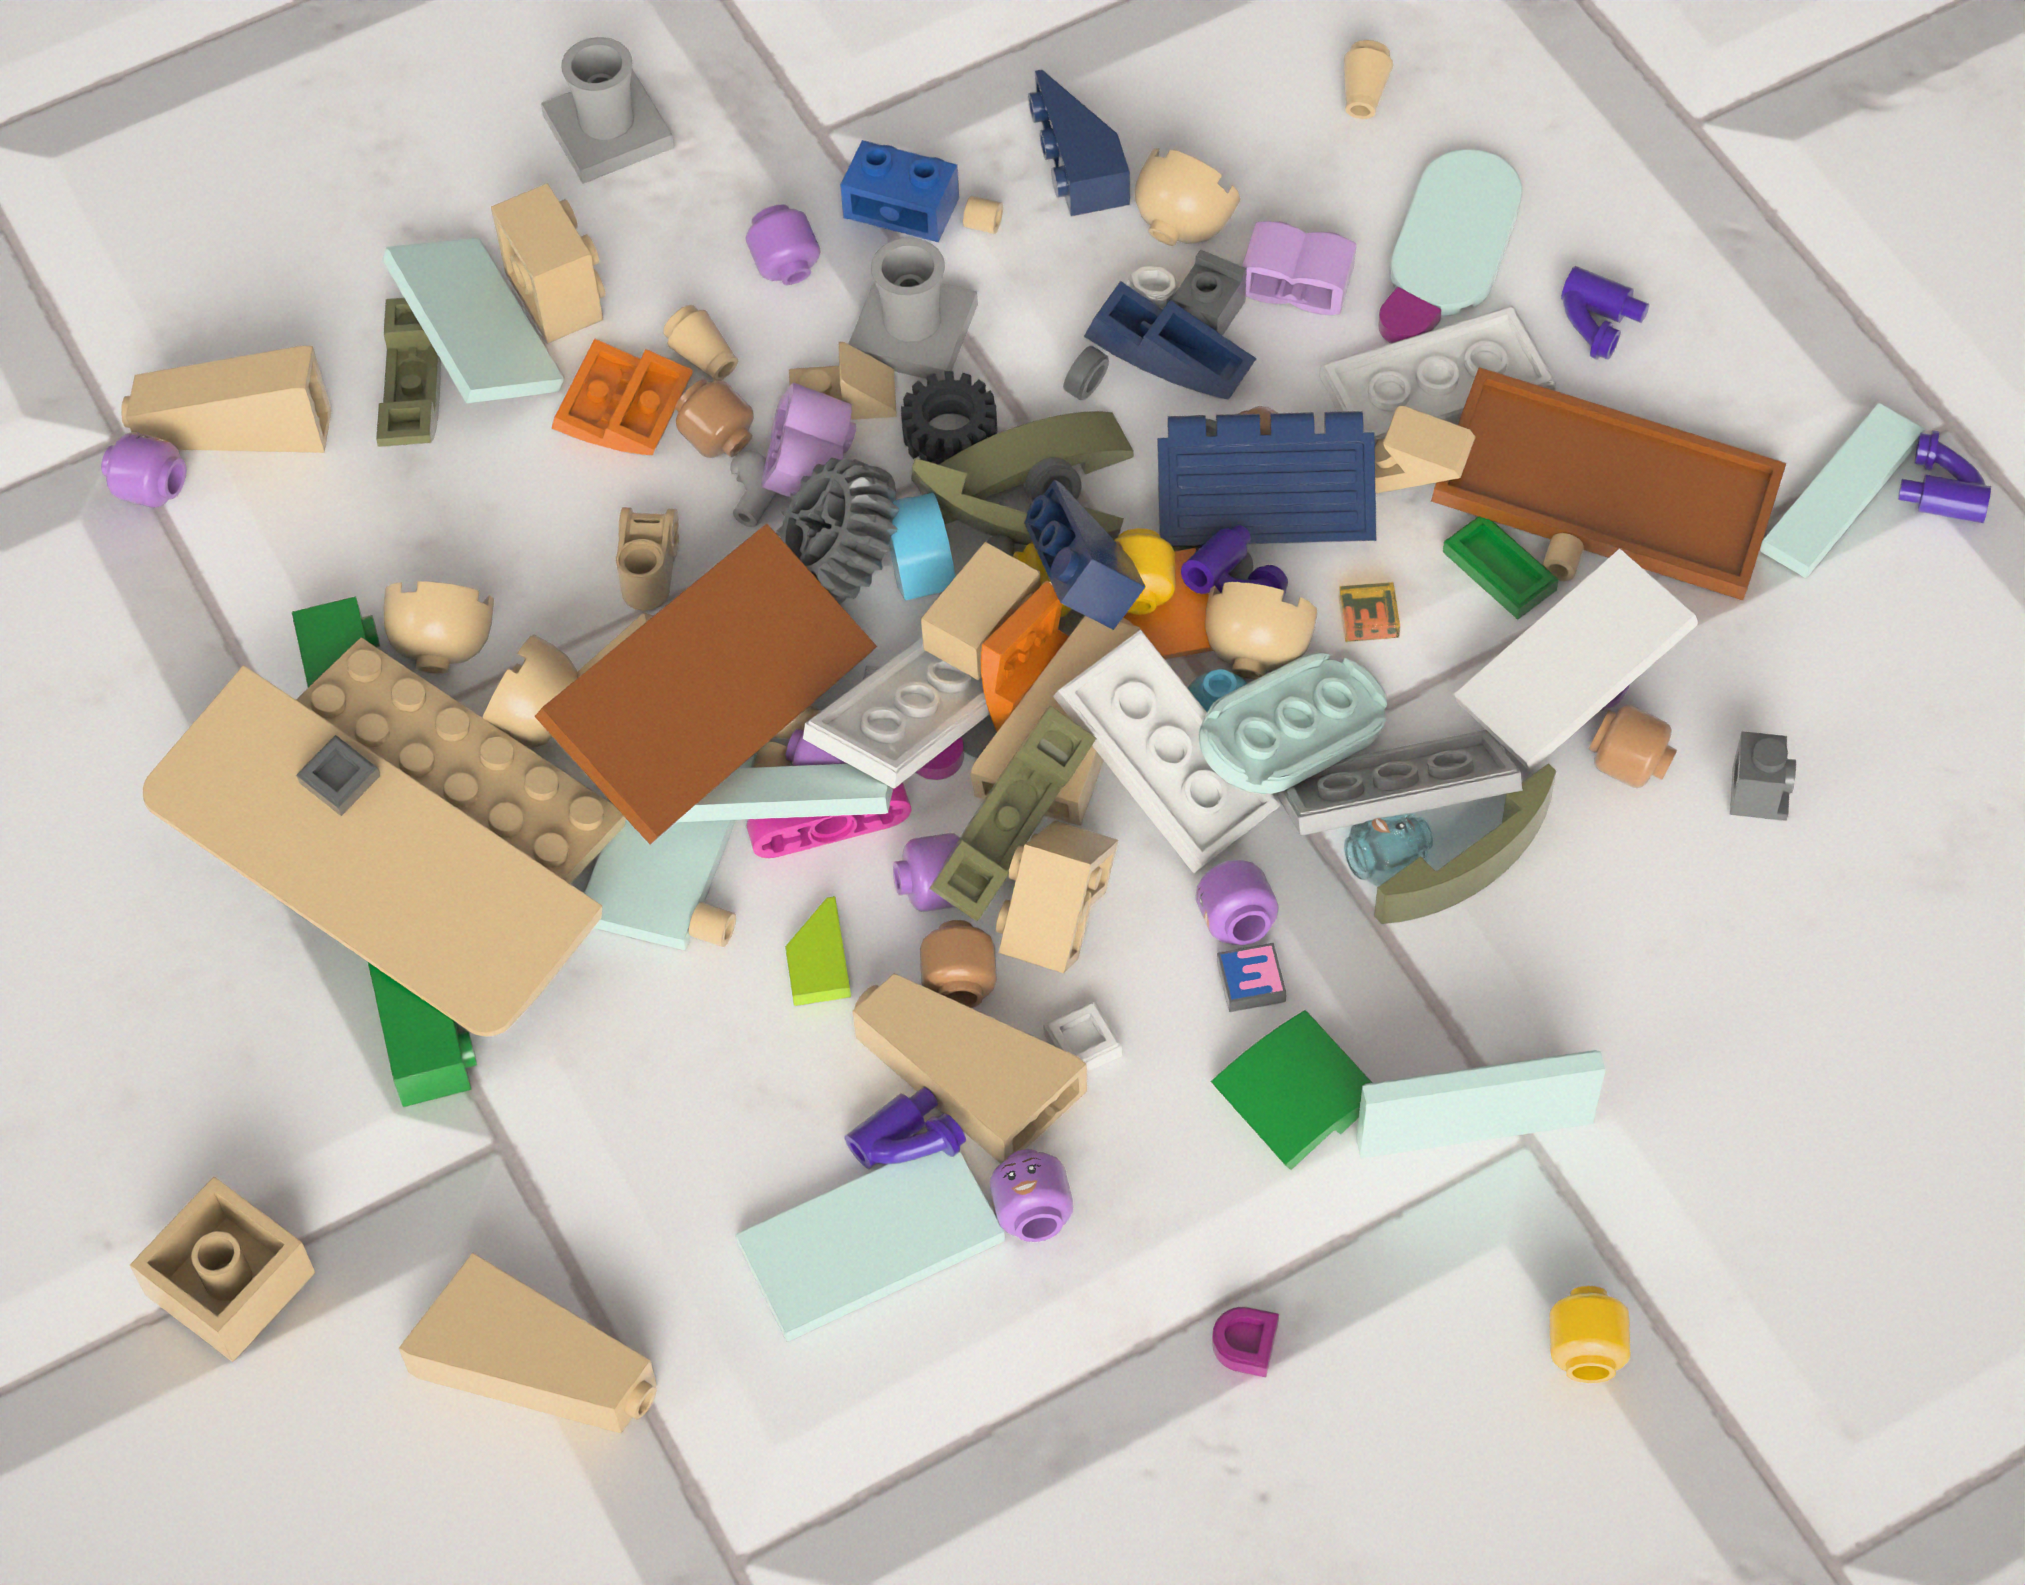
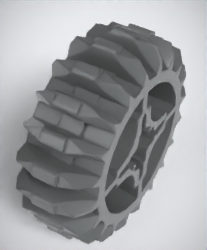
M831 457L825 465L817 464L814 467L812 477H802L799 491L790 494L792 501L788 510L782 512L785 518L783 525L776 530V534L841 605L846 598L855 599L859 594L861 586L870 587L874 571L883 569L881 560L885 552L891 551V548L888 546L891 535L898 530L892 524V521L898 514L899 508L893 504L896 491L889 487V478L881 475L880 471L856 459L853 461L847 458L839 460Z

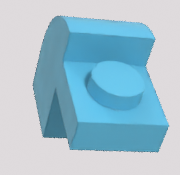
M934 493L893 501V504L899 508V512L893 519L892 524L898 530L891 535L888 545L891 548L890 554L899 591L905 601L943 592L956 575L946 528Z

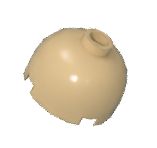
M1159 148L1153 149L1140 171L1135 185V202L1141 217L1150 225L1148 232L1156 240L1170 246H1174L1177 241L1193 244L1208 241L1221 231L1241 200L1238 190L1232 185L1227 193L1218 185L1222 175L1202 161L1172 149L1169 150L1165 158L1159 157Z
M417 581L416 592L401 593L402 582L393 583L386 587L383 607L384 630L390 645L399 654L416 660L417 670L434 674L448 673L449 664L464 663L481 651L487 642L492 625L494 598L490 595L481 603L478 602L479 590L429 581Z
M1228 582L1224 583L1222 593L1220 594L1217 588L1213 586L1210 589L1205 617V629L1209 645L1218 657L1233 665L1232 672L1234 674L1256 680L1264 676L1265 672H1272L1305 654L1313 637L1317 619V608L1299 597L1297 607L1283 602L1284 590L1253 583Z
M536 635L530 636L517 654L525 658L523 664L517 663L512 670L509 668L506 670L482 718L529 749L544 745L552 738L551 734L534 716L544 705L578 678L577 670L569 657L557 647Z

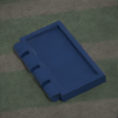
M1363 411L1324 412V433L1315 434L1314 412L1270 413V435H1260V414L1216 415V436L1206 437V415L1167 417L1168 438H1157L1159 535L1169 542L1171 546L1204 545L1220 529H1232L1237 525L1245 527L1250 532L1251 540L1248 544L1376 541L1374 432L1363 431Z

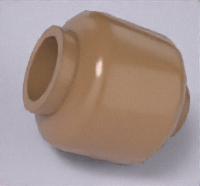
M706 379L699 380L683 393L675 405V409L679 412L676 418L678 431L704 457L715 458L724 453L729 457H733L741 452L752 439L753 435L748 430L754 419L753 410L725 381L714 380L708 382Z
M1625 705L1617 713L1608 710L1589 747V750L1596 753L1594 764L1599 771L1633 788H1641L1646 785L1652 775L1662 780L1677 752V749L1668 745L1672 735L1670 725L1633 705Z
M951 920L941 924L939 929L932 931L923 939L920 946L922 986L969 1008L978 1006L994 990L997 981L995 946L991 936L964 920Z

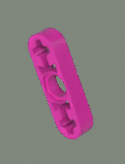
M902 782L896 788H893L889 811L886 814L749 819L746 828L754 853L762 858H776L891 828L906 820L911 814L912 808Z

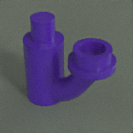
M1574 266L1566 279L1561 294L1565 313L1574 328L1591 345L1590 357L1596 360L1599 357L1609 360L1616 349L1621 331L1613 328V323L1606 320L1599 327L1588 311L1618 323L1624 317L1642 323L1647 315L1650 304L1634 298L1633 288Z
M1932 430L1931 434L1921 432L1917 443L1914 464L1923 465L1924 470L1931 471L1935 462L1957 480L1926 474L1923 482L1902 479L1898 500L1918 503V512L1984 523L1990 500L1991 486L1985 485L1982 475L1970 462L1938 441L1939 431Z
M1237 525L1232 529L1225 528L1217 531L1181 568V576L1184 583L1192 591L1200 594L1209 593L1213 586L1221 594L1224 583L1240 582L1284 590V598L1288 587V579L1285 573L1274 565L1256 568L1250 573L1248 580L1236 579L1229 575L1246 557V545L1251 540L1250 532L1241 525Z
M923 1087L910 1098L900 1093L845 1135L844 1138L856 1159L864 1167L871 1169L877 1163H903L943 1151L950 1157H954L960 1152L959 1146L966 1142V1137L957 1122L947 1113L942 1114L938 1118L933 1116L925 1123L923 1117L937 1107L938 1102L928 1088ZM926 1126L928 1132L915 1135Z

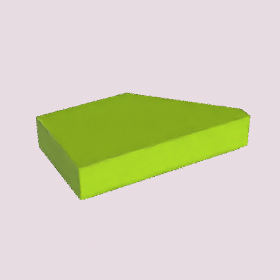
M827 897L785 946L794 1006L851 997L836 897Z

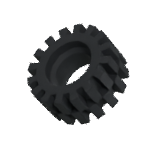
M944 371L945 380L938 381L936 374L933 373L926 376L927 386H924L919 380L912 385L913 394L906 392L903 398L904 406H901L904 445L908 446V453L913 460L919 456L920 460L930 463L934 461L937 465H940L968 447L997 434V411L994 395L991 390L986 392V384L978 379L972 385L970 374L962 373L960 380H954V371ZM943 414H959L970 420L965 426L955 430H941L929 424L931 420Z

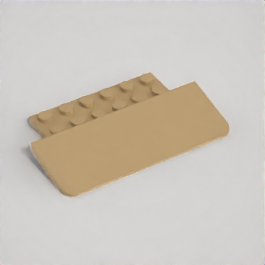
M360 638L296 700L243 665L151 771L143 785L144 804L155 816L456 1023L479 1036H495L509 1029L539 997L602 917V905L570 883L622 830L626 821L623 814L612 803L485 719H482V717L363 638ZM335 735L374 764L380 773V777L342 816L302 786L296 776Z

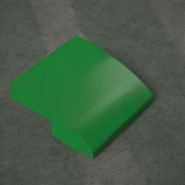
M1306 1010L1264 1036L1210 1081L1290 1170L1299 1164L1334 1130L1341 1135L1359 1118L1362 1086L1373 1083Z

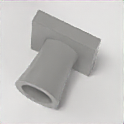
M604 37L589 38L576 43L565 53L561 63V70L571 92L541 103L546 122L582 184L674 148L672 133L632 69L631 54L622 43Z
M918 238L893 240L882 246L872 259L871 273L874 283L848 344L893 368L894 372L927 379V375L935 373L938 381L945 380L944 371H952L977 308V291L941 284L945 262L943 255L933 244Z

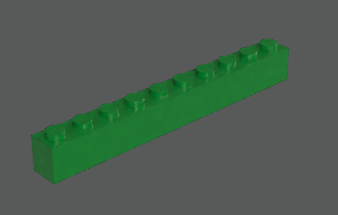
M356 596L291 612L308 688L360 638H363L376 648L380 647L373 615L362 617ZM368 962L393 1081L402 1106L407 1107L472 1090L467 1068L477 1066V1060L470 1033L459 1034L454 1020Z

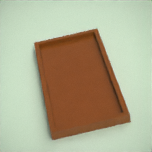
M1481 367L1478 368L1458 422V426L1471 430L1475 435L1472 448L1461 478L1436 482L1431 502L1490 519L1491 521L1547 539H1551L1552 536L1559 533L1570 534L1582 541L1584 545L1583 550L1607 558L1621 549L1642 569L1736 599H1744L1787 463Z
M766 523L544 705L534 717L651 845L865 659L877 645Z

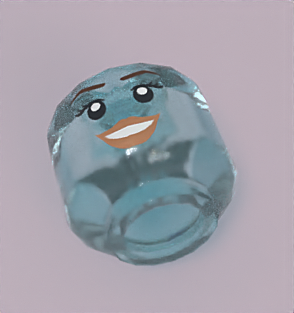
M1414 813L1371 819L1351 826L1349 837L1344 842L1345 857L1351 871L1358 879L1366 880L1371 885L1379 887L1420 856L1428 863L1429 849L1433 846V836L1427 822L1421 817H1416Z

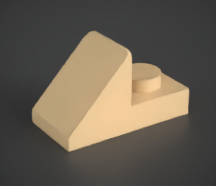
M838 342L839 366L789 369V387L794 382L851 404V420L897 417L894 369L845 342Z
M1398 406L1385 439L1377 440L1375 446L1376 494L1461 478L1475 435L1467 428L1406 406Z

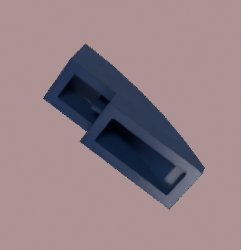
M1122 281L1118 283L1103 304L1084 335L1085 338L1104 350L1145 372L1173 384L1227 400L1233 395L1257 359L1171 300L1162 309Z

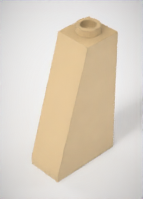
M297 346L137 374L134 376L131 395L123 398L121 408L122 422L125 428H130L131 432H138L167 440L174 444L178 450L311 453L325 452L332 412L313 346Z
M1084 616L974 762L970 774L975 797L985 799L1010 760L1049 706H1052L1070 719L1054 699L1055 693L1140 631V627L1134 626L1130 621L1122 618L1116 628L1112 630ZM1091 746L1069 782L1060 790L1044 816L1081 826L1104 762L1093 746Z
M895 973L880 986L873 985L868 988L855 1004L853 1019L856 1039L916 1091L923 1087L928 1088L938 1102L936 1108L943 1114L947 1113L963 1132L1000 1164L1012 1153L1026 1149L1087 1092V1064L1079 1057Z
M474 1253L469 1256L399 1347L408 1373L418 1379L618 1433L623 1432L632 1418L640 1419L648 1411L657 1392V1383L649 1359Z

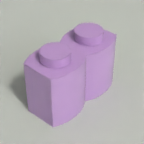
M1256 222L1242 267L1247 268L1246 296L1271 304L1290 303L1297 308L1316 314H1340L1354 269L1357 244L1332 232L1305 233L1285 222Z
M793 382L779 400L771 430V444L764 464L762 487L791 498L790 494L797 493L801 488L802 477H812L813 469L817 464L825 465L831 457L839 460L843 459V453L849 450L856 433V423L850 422L852 405Z

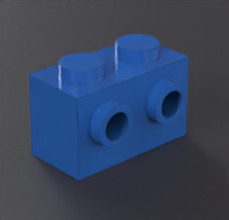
M862 140L840 184L843 218L939 242L959 200L958 165L937 157H927L899 150L890 145H880Z

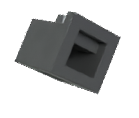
M1200 249L1196 255L1195 265L1171 301L1223 335L1245 303L1247 268Z
M1741 731L1732 767L1730 815L1787 821L1789 793L1793 792L1796 775V759L1787 758V736Z

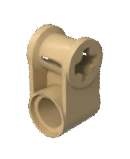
M622 507L619 518V543L616 556L622 598L633 609L642 611L652 610L661 606L667 600L670 593L674 557L677 555L679 543L677 509H667L665 514L634 513L632 508Z

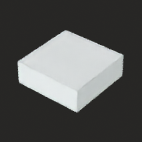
M1096 1001L1043 1024L1044 1035L1049 1044L1079 1057L1087 1064V1072L1122 1056V1045Z

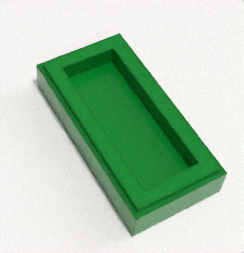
M1476 517L1444 541L1443 553L1517 620L1557 591L1559 579L1490 519Z

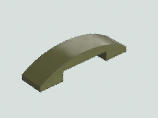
M405 298L386 299L383 333L387 353L383 403H379L377 445L378 447L432 443L436 433L439 413L441 359Z
M1078 412L1048 417L1011 428L968 447L940 465L967 473L963 494L987 501L986 497L1024 484L1031 468L1043 459L1056 457L1067 461L1071 466L1080 464L1084 474H1088L1133 458L1134 451L1113 412ZM940 508L944 525L958 520Z
M915 458L912 466L911 480L923 494L934 493L939 507L945 512L992 536L1004 535L1011 538L1013 542L1024 545L1032 542L1024 524L1027 512L964 495L967 473ZM1084 507L1113 540L1118 538L1124 518Z
M1049 706L985 797L943 863L929 889L977 922L1009 875L1008 870L1019 845L1024 847L1054 799L1069 782L1097 738L1055 708Z
M1548 763L1522 782L1523 791L1506 794L1502 824L1439 870L1435 871L1420 856L1377 887L1374 917L1381 924L1397 923L1425 917L1470 898L1499 878L1520 858L1538 833L1551 802L1556 770Z

